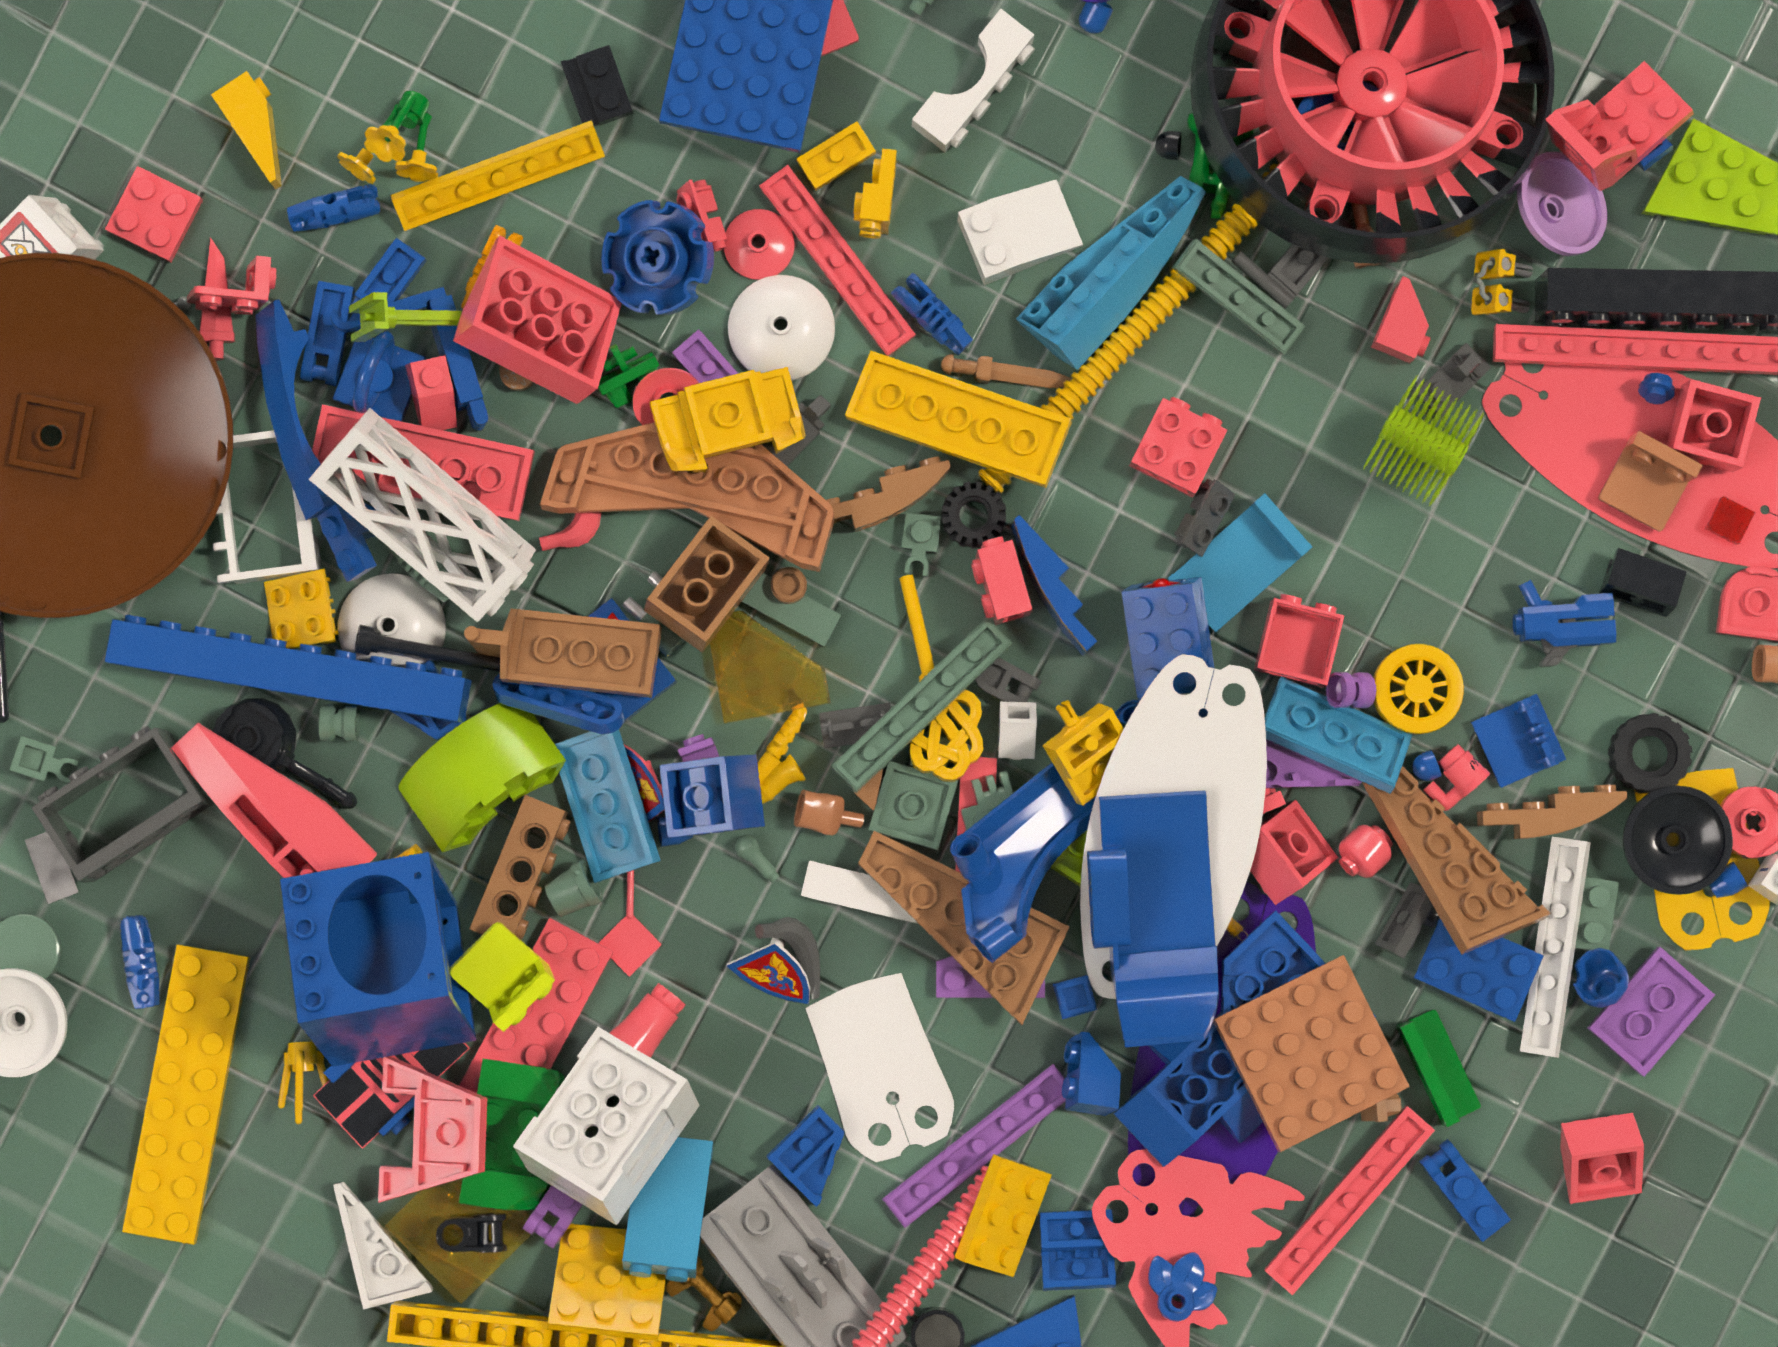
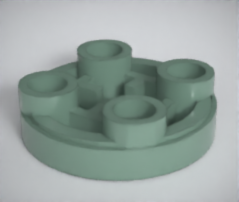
M19 914L8 917L0 922V969H24L38 974L45 980L57 972L62 954V946L59 935L50 921L35 915Z

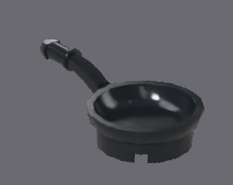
M246 698L231 705L217 718L213 732L279 773L285 772L288 769L319 789L321 794H326L340 803L341 807L352 809L357 805V798L352 792H348L335 784L331 778L327 779L294 760L296 729L290 715L279 704L264 698Z

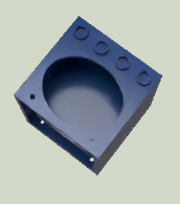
M429 852L280 879L298 1024L332 1067L476 1041L470 993L457 983L449 972L450 967L464 954L458 906ZM448 920L447 924L443 925L442 921Z

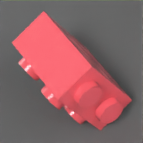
M1171 397L1170 401L1163 398L1129 466L1193 498L1227 429L1221 427L1223 422L1210 414L1203 413L1201 417L1189 411L1191 406L1178 398Z
M1003 536L982 542L981 549L977 550L976 559L972 560L971 567L976 584L983 583L986 594L982 595L981 602L986 618L993 617L994 624L999 625L1030 616L1032 606L1013 540L1004 542Z

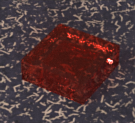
M1722 496L1705 529L1738 545L1755 512Z

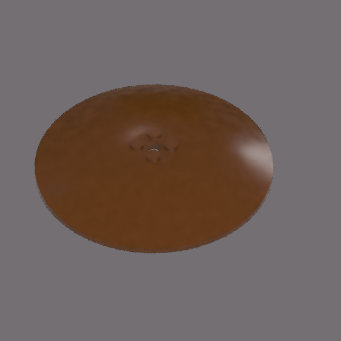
M28 253L0 258V611L37 618H63L109 609L137 597L170 575L199 544L217 514L226 491L233 456V419L224 378L213 353L189 318L169 298L135 275L105 262L62 253ZM48 425H55L61 430L62 439L56 446H48L42 441V430Z

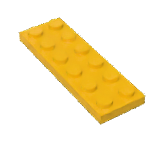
M871 350L845 413L846 419L1044 488H1047L1072 424L1071 418Z

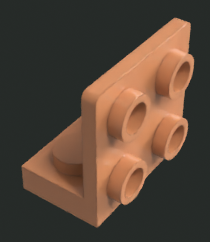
M1638 431L1630 436L1598 499L1660 532L1668 522L1688 482L1697 478L1703 465Z

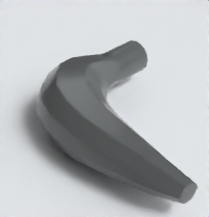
M792 917L781 918L772 923L758 924L755 927L757 938H781L790 945L807 975L811 998H819L820 955L812 931L803 922Z

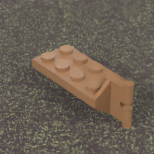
M511 608L503 631L469 626L465 629L464 636L477 653L500 657V679L502 682L652 698L662 627L660 624Z

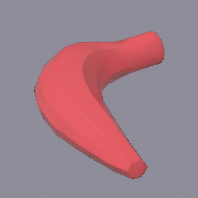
M601 512L575 513L574 519L564 530L539 537L542 551L558 547H579L588 543L599 528Z

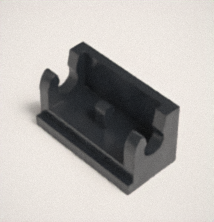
M1618 548L1613 560L1610 559L1599 594L1612 593L1613 599L1667 617L1677 607L1687 571Z

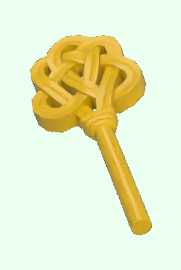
M905 575L899 579L920 665V682L935 666L913 575ZM968 690L961 693L931 722L928 738L923 736V730L910 742V759L915 769L922 773H932L942 781L955 782L963 777L969 765L978 761L983 753V738L977 728L982 716L981 702L974 693ZM958 702L965 704L969 708V716ZM947 712H948V713L950 714V716L955 720V722L960 726V728H961L960 731L957 729V727H956L955 724L952 722V720L947 716ZM941 730L950 741L947 746L939 743ZM968 740H969V742H970V744H971V750H970V751H969L968 746H967V744H966V742H967ZM922 751L926 753L927 760L923 757ZM948 762L956 764L952 769L945 767Z

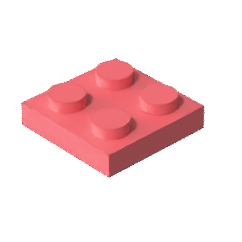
M137 166L105 230L172 263L203 199Z

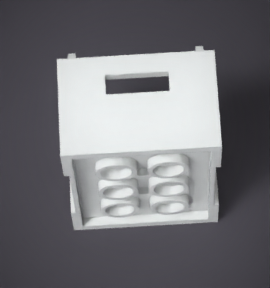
M597 1027L577 1055L579 1059L538 1118L533 1117L513 1147L529 1172L617 1225L700 1105L687 1079ZM617 1096L619 1098L618 1105L608 1107L606 1105L608 1098ZM591 1126L597 1127L598 1133L592 1138L585 1136L587 1128Z

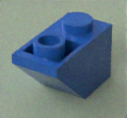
M1082 1031L1069 1039L1064 1050V1061L1068 1063L1067 1077H1065L1062 1085V1096L1066 1098L1065 1110L1107 1116L1119 1109L1121 1073L1091 1034Z

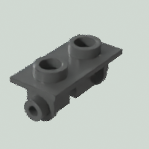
M1207 479L1205 484H1200L1189 506L1197 512L1195 516L1188 513L1185 514L1177 531L1174 533L1176 536L1174 543L1185 549L1188 547L1194 553L1203 557L1235 494L1215 479L1213 481Z
M890 703L819 713L824 749L855 744L891 709Z

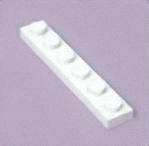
M1552 837L1542 899V905L1551 914L1544 920L1539 921L1535 952L1544 955L1528 993L1520 1046L1521 1052L1559 1058L1591 845L1587 841Z

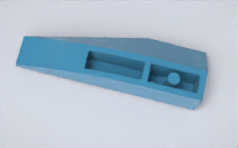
M1182 176L1178 177L1064 266L1035 299L1028 304L1016 320L1052 354L1078 370L1127 317L1152 285L1188 228L1206 193L1204 189Z

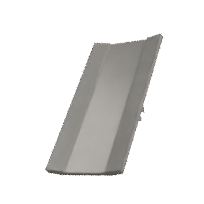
M774 1164L766 1168L703 1218L700 1241L783 1347H853L852 1341L860 1338L858 1334L860 1330H866V1322L874 1319L872 1314L875 1311L879 1312L881 1310L879 1305L883 1301ZM902 1325L899 1327L901 1332L898 1335L894 1334L892 1336L894 1341L892 1344L887 1343L886 1347H897L909 1336Z

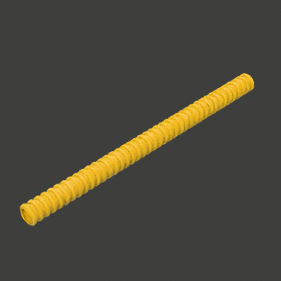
M1279 161L1277 165L1272 164L1270 166V172L1280 164ZM1264 172L1262 178L1264 179L1270 172ZM1238 204L1232 206V212L1224 214V220H1219L1216 223V229L1211 228L1209 230V236L1201 238L1202 244L1222 260L1227 258V252L1232 253L1234 251L1235 244L1240 245L1242 243V236L1247 237L1250 234V228L1255 229L1258 225L1257 221ZM1172 269L1170 271L1172 275L1170 277L1165 276L1163 278L1164 283L1155 286V293L1150 292L1147 295L1149 299L1147 301L1142 300L1140 302L1141 307L1132 310L1133 316H1127L1124 319L1126 323L1124 325L1120 324L1117 327L1118 331L1116 333L1112 332L1109 335L1110 340H1105L1102 343L1103 347L1101 349L1097 348L1094 352L1095 355L1093 357L1090 356L1086 360L1087 364H1083L1079 368L1080 371L1078 373L1073 372L1071 374L1072 379L1063 382L1064 388H1058L1055 391L1057 395L1055 397L1050 396L1048 398L1049 403L1047 405L1042 404L1040 408L1071 418L1072 420L1074 418L1072 414L1074 412L1079 413L1081 411L1080 406L1089 403L1087 398L1089 396L1094 397L1097 394L1095 390L1097 388L1102 389L1104 387L1103 382L1112 379L1111 373H1117L1120 370L1118 366L1120 364L1125 365L1128 356H1134V349H1140L1143 346L1142 341H1148L1150 339L1149 334L1151 332L1156 333L1158 330L1157 325H1163L1166 322L1165 317H1171L1173 315L1172 310L1174 308L1178 309L1181 306L1180 301H1186L1189 298L1188 293H1194L1196 287ZM989 468L978 471L982 481L987 486L993 487L996 493L1002 494L1004 491L1003 486L1005 484L1009 486L1012 483V476Z

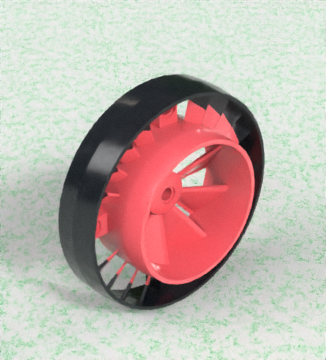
M1213 0L1201 25L1191 66L1190 92L1197 133L1207 159L1230 195L1250 216L1285 241L1312 253L1355 263H1394L1422 258L1464 240L1484 226L1500 211L1530 171L1546 132L1548 123L1545 119L1551 115L1555 74L1548 30L1535 0H1419L1389 53L1385 52L1384 49L1404 0H1351L1361 49L1353 53L1328 0H1264L1277 10L1271 22L1224 3L1225 0ZM1510 9L1516 23L1499 29L1494 16ZM1284 23L1340 66L1337 74L1280 52ZM1229 29H1240L1244 33L1245 38H1235ZM1522 45L1528 46L1531 61L1504 64L1503 49ZM1213 48L1251 62L1253 67L1213 66ZM1466 51L1468 52L1467 54L1461 55V56H1459V57H1456V58L1447 60V61H1445V62L1436 64V65H1434V66H1431V67H1428V68H1425V69H1422V70L1413 72V71H1415V70L1421 69V68L1426 67V66H1428V65H1431V64H1434V63H1436V62L1442 61V60H1444V59L1450 58V57L1455 56V55H1457V54H1460V53H1463V52H1466ZM1363 81L1373 82L1377 86L1378 91L1372 92L1367 90L1363 85ZM1502 82L1536 84L1537 114L1535 127L1494 111L1502 88ZM1333 94L1334 102L1301 115L1291 98ZM1245 96H1251L1252 99L1249 102L1220 108L1218 100ZM1353 121L1355 125L1343 151L1337 146L1350 122ZM1259 127L1260 135L1236 146L1232 138ZM1496 134L1506 135L1510 144L1505 145L1499 142ZM1472 151L1515 167L1518 170L1513 178L1510 179ZM1276 157L1280 164L1262 180L1256 171ZM1461 162L1494 195L1480 207L1452 174ZM1299 181L1312 188L1304 211L1286 200ZM1440 184L1458 219L1442 224L1427 191ZM1407 199L1411 200L1418 231L1402 232L1396 202ZM1346 202L1376 205V232H1366L1339 226L1338 223ZM1314 208L1325 209L1330 219L1322 220L1318 218Z

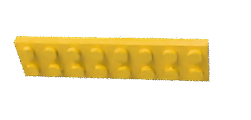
M180 944L176 946L122 1232L192 1245L197 1242L250 957Z

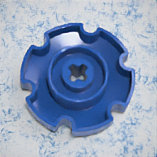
M645 200L628 207L617 217L620 224L619 230L616 233L607 232L602 247L601 262L603 273L613 275L614 283L610 287L612 294L623 305L639 313L648 314L650 309L654 307L657 315L665 316L688 308L698 299L695 291L696 286L699 283L708 284L713 271V243L704 241L701 238L705 224L693 211L674 202H666L663 209L660 202L654 200Z

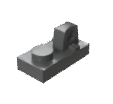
M1465 343L1421 387L1417 397L1420 398L1426 387L1431 383L1428 393L1423 399L1425 404L1430 394L1438 386L1432 398L1433 400L1428 406L1431 409L1435 400L1444 391L1441 401L1434 412L1436 415L1446 398L1450 397L1445 410L1441 414L1442 418L1456 398H1458L1456 400L1458 402L1491 366Z
M1410 882L1376 940L1375 945L1386 952L1404 959L1407 952L1414 946L1416 937L1422 929V924L1432 928L1435 926L1439 915L1422 886Z

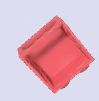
M1281 594L1280 599L1274 598L1270 601L1254 671L1278 677L1282 676L1286 679L1324 688L1328 685L1345 615L1337 614V608L1331 605L1316 603L1315 608L1301 605V598Z

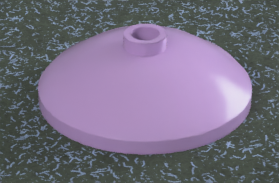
M1546 152L1537 156L1530 171L1517 189L1518 206L1526 227L1537 241L1557 254L1576 256L1591 250L1599 243L1606 229L1607 207L1603 192L1599 191L1563 153Z

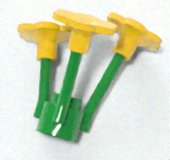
M405 91L399 104L394 106L391 115L379 128H367L365 131L367 139L364 142L366 149L362 148L356 157L343 152L337 155L341 166L350 171L359 180L374 184L376 178L373 176V171L367 165L374 157L372 153H375L377 158L383 162H390L392 159L397 161L395 163L396 174L401 177L410 178L416 182H425L426 180L437 178V167L425 163L427 155L424 151L427 129L432 119V116L426 113L430 106L428 99L418 92ZM401 125L409 129L419 125L416 150L412 151V158L410 160L401 161L405 156L404 147L406 142L399 135L398 129Z

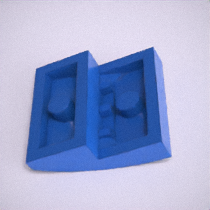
M1112 1209L1106 1210L1107 1218L1113 1222ZM1092 1210L1039 1213L1043 1291L1116 1287L1115 1259L1108 1252L1096 1228Z

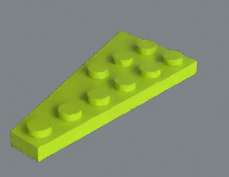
M1693 118L1641 214L1672 217L1674 220H1689L1706 223L1714 227L1778 236V163Z

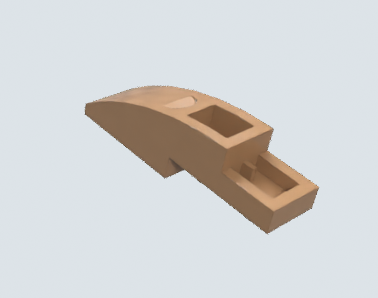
M939 456L928 458L919 462L920 467L907 471L905 465L885 470V476L879 478L882 492L875 493L874 488L858 491L853 494L854 499L841 503L839 497L827 499L826 501L833 508L834 523L852 519L855 532L896 517L926 497L944 479L951 468L949 460L941 461Z
M1594 785V792L1580 793V786L1558 787V794L1548 795L1549 808L1546 809L1545 802H1523V809L1509 810L1508 803L1487 804V811L1477 812V825H1513L1514 839L1557 834L1580 827L1613 810L1627 799V791H1616V785Z

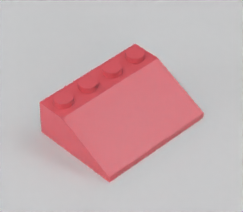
M499 236L496 238L462 310L453 341L578 404L598 389L622 303L612 294Z

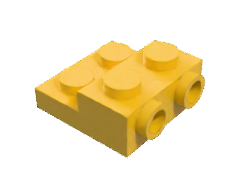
M882 148L881 159L874 158L872 183L864 182L863 193L856 192L854 221H860L859 236L879 239L881 234H889L897 150Z

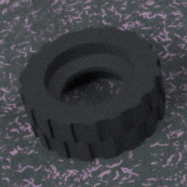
M1656 713L1642 714L1627 720V722L1621 724L1616 729L1617 732L1612 735L1610 739L1611 745L1608 748V755L1610 756L1609 766L1613 769L1615 778L1620 780L1623 786L1628 789L1632 788L1637 793H1650L1659 788L1676 786L1679 783L1678 781L1686 776L1688 773L1686 772L1687 768L1691 766L1692 759H1690V756L1693 752L1692 746H1690L1688 741L1690 738L1687 733H1684L1681 729L1682 726L1678 722H1673L1672 718L1666 715L1659 716ZM1654 736L1665 744L1668 753L1667 760L1659 770L1652 772L1644 771L1635 764L1632 750L1640 738Z

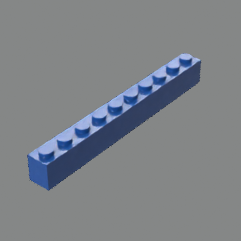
M125 615L124 621L112 619L105 662L460 723L465 722L472 680L462 678L463 671L441 667L440 674L426 672L428 665L406 661L405 668L391 666L392 659L371 656L370 662L356 660L357 653L335 650V655L329 656L321 654L322 647L300 644L299 650L286 648L287 642L282 640L265 638L264 644L252 643V636L230 632L228 639L216 637L217 630L195 626L194 633L181 631L182 624L160 620L159 627L146 625L147 618Z

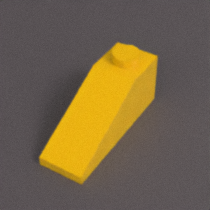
M246 71L212 93L211 96L271 185L278 189L282 184L273 110L266 99L272 94L260 77L253 80Z

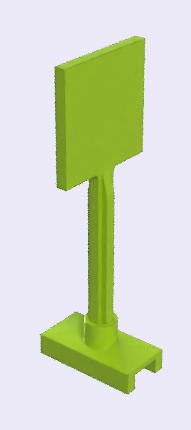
M372 292L349 306V313H360L361 326L360 330L351 334V342H366L388 329H394L395 326H458L462 311L396 310L395 307H388L387 292Z

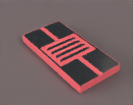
M459 1043L394 1055L392 1057L440 1077L470 1047L466 1043ZM383 1058L356 1062L335 1083L329 1080L313 1095L362 1149L415 1096L411 1094L383 1093Z

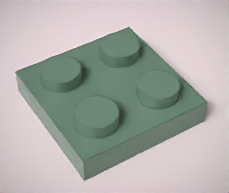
M890 761L886 768L869 830L938 850L958 781H942L932 773H922L913 767Z

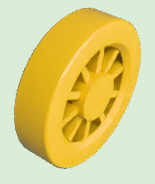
M1426 644L1403 646L1387 655L1374 673L1376 697L1373 703L1376 711L1386 723L1403 732L1421 735L1436 731L1447 725L1455 717L1462 704L1464 695L1462 674L1454 660L1444 651ZM1416 660L1415 675L1411 673L1406 664L1407 662ZM1423 661L1434 664V667L1426 676L1422 675ZM1399 667L1407 678L1406 680L1393 676ZM1440 669L1446 681L1432 683L1430 679ZM1393 682L1402 686L1401 691L1390 693V683ZM1447 685L1446 698L1433 693L1434 688ZM1403 695L1405 700L1397 708L1392 698ZM1433 699L1443 705L1435 712L1428 700ZM1409 703L1413 704L1412 717L1402 712ZM1421 703L1429 716L1419 718V706Z

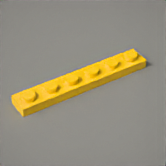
M591 120L390 196L404 231L598 160L605 157Z

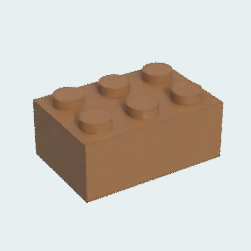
M710 516L649 595L644 611L703 653L764 573L770 558L713 516Z

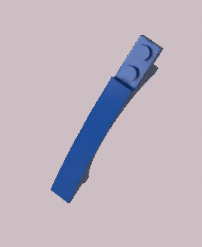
M274 300L255 315L257 347L266 404L282 462L305 520L318 518L322 532L334 553L337 565L341 569L346 582H350L360 578L377 566L365 539L375 537V535L309 480L321 463L313 453L300 425L294 397V380L298 359L310 338L305 329L294 332L280 300ZM364 503L366 509L375 510L374 507Z

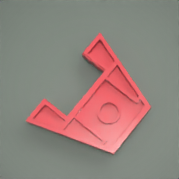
M383 1057V1093L415 1095L412 1167L380 1166L378 1203L485 1172L487 1098L395 1057Z

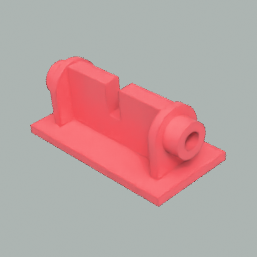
M693 180L687 181L677 190V203L693 211L703 221L705 229L701 233V238L704 241L713 243L714 252L725 249V241L728 239L721 217L708 219L707 213L718 210L711 185H707L706 180H699L694 183Z

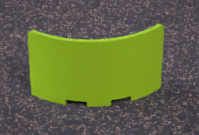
M498 703L471 717L437 741L409 769L399 783L398 788L442 852H446L471 844L482 828L498 814L495 807L508 797H511L514 802L540 787L553 783L566 759L533 713Z

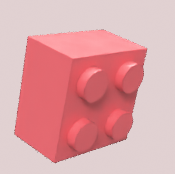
M1690 379L1681 386L1666 445L1700 464L1735 472L1744 466L1761 398Z

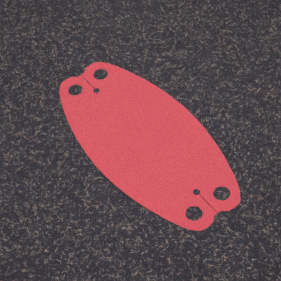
M1504 362L1506 368L1504 375H1502L1500 380L1492 382L1485 391L1482 399L1483 408L1488 419L1503 438L1557 488L1612 524L1654 543L1715 561L1748 567L1764 566L1778 568V554H1772L1767 551L1764 543L1769 533L1778 532V440L1756 421L1743 468L1730 472L1702 464L1703 466L1697 478L1688 482L1664 529L1658 532L1598 499V496L1630 436L1641 431L1665 445L1667 444L1681 386L1689 381L1690 378L1672 370L1544 364L1540 372L1531 374L1524 370L1522 363ZM1647 374H1666L1673 380L1672 384L1675 387V394L1671 400L1663 404H1652L1640 396L1638 392L1639 384ZM1546 391L1548 398L1545 400L1540 399L1539 393ZM1505 395H1516L1520 399L1522 408L1518 415L1508 417L1500 411L1499 403ZM1766 505L1771 513L1762 514L1760 509Z

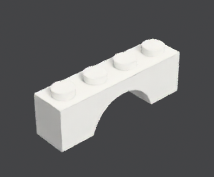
M1000 9L978 37V46L984 56L986 67L979 82L971 89L960 94L949 95L934 91L912 118V127L943 152H946L951 145L957 148L967 136L969 131L965 127L973 117L978 121L990 107L991 103L987 100L996 90L1001 93L1013 77L1009 72L1017 62L1023 65L1035 50L1031 46L1034 34Z

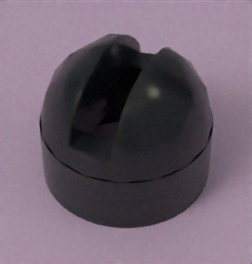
M1167 131L1158 135L1155 144L1157 154L1165 159L1179 160L1182 142L1181 132Z

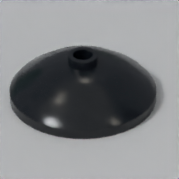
M1667 786L1648 793L1633 807L1627 817L1623 830V850L1631 870L1644 884L1663 893L1682 895L1704 889L1722 874L1732 852V829L1725 811L1711 796L1692 787ZM1673 832L1677 835L1678 840L1674 846H1669L1666 838L1668 834Z

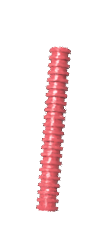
M989 1166L981 1168V1176H975V1184H969L967 1187L969 1192L963 1193L960 1197L962 1201L954 1204L955 1210L949 1211L947 1214L949 1219L943 1220L940 1223L942 1228L934 1231V1239H928V1247H922L920 1250L922 1255L920 1257L916 1256L913 1259L915 1264L907 1267L908 1274L901 1275L899 1278L901 1283H896L893 1286L894 1292H889L886 1296L887 1302H881L879 1305L881 1310L879 1312L875 1311L872 1314L874 1319L866 1322L867 1329L860 1330L858 1333L860 1338L852 1341L853 1347H886L887 1343L892 1344L894 1341L892 1336L894 1334L898 1335L901 1332L899 1327L907 1324L908 1320L906 1317L913 1316L915 1313L913 1308L921 1305V1297H927V1289H933L935 1286L933 1281L935 1279L939 1280L942 1276L941 1270L946 1271L949 1267L947 1262H953L955 1259L954 1253L957 1252Z

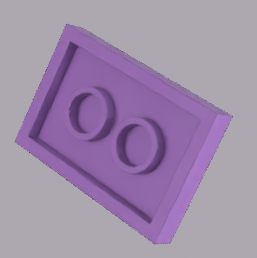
M1657 947L1631 976L1628 988L1620 1001L1604 1007L1587 1029L1639 1075L1645 1077L1715 994L1665 950Z

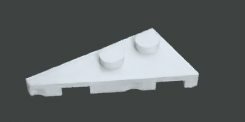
M346 1183L334 1184L333 1187L363 1310L432 1292L433 1287Z

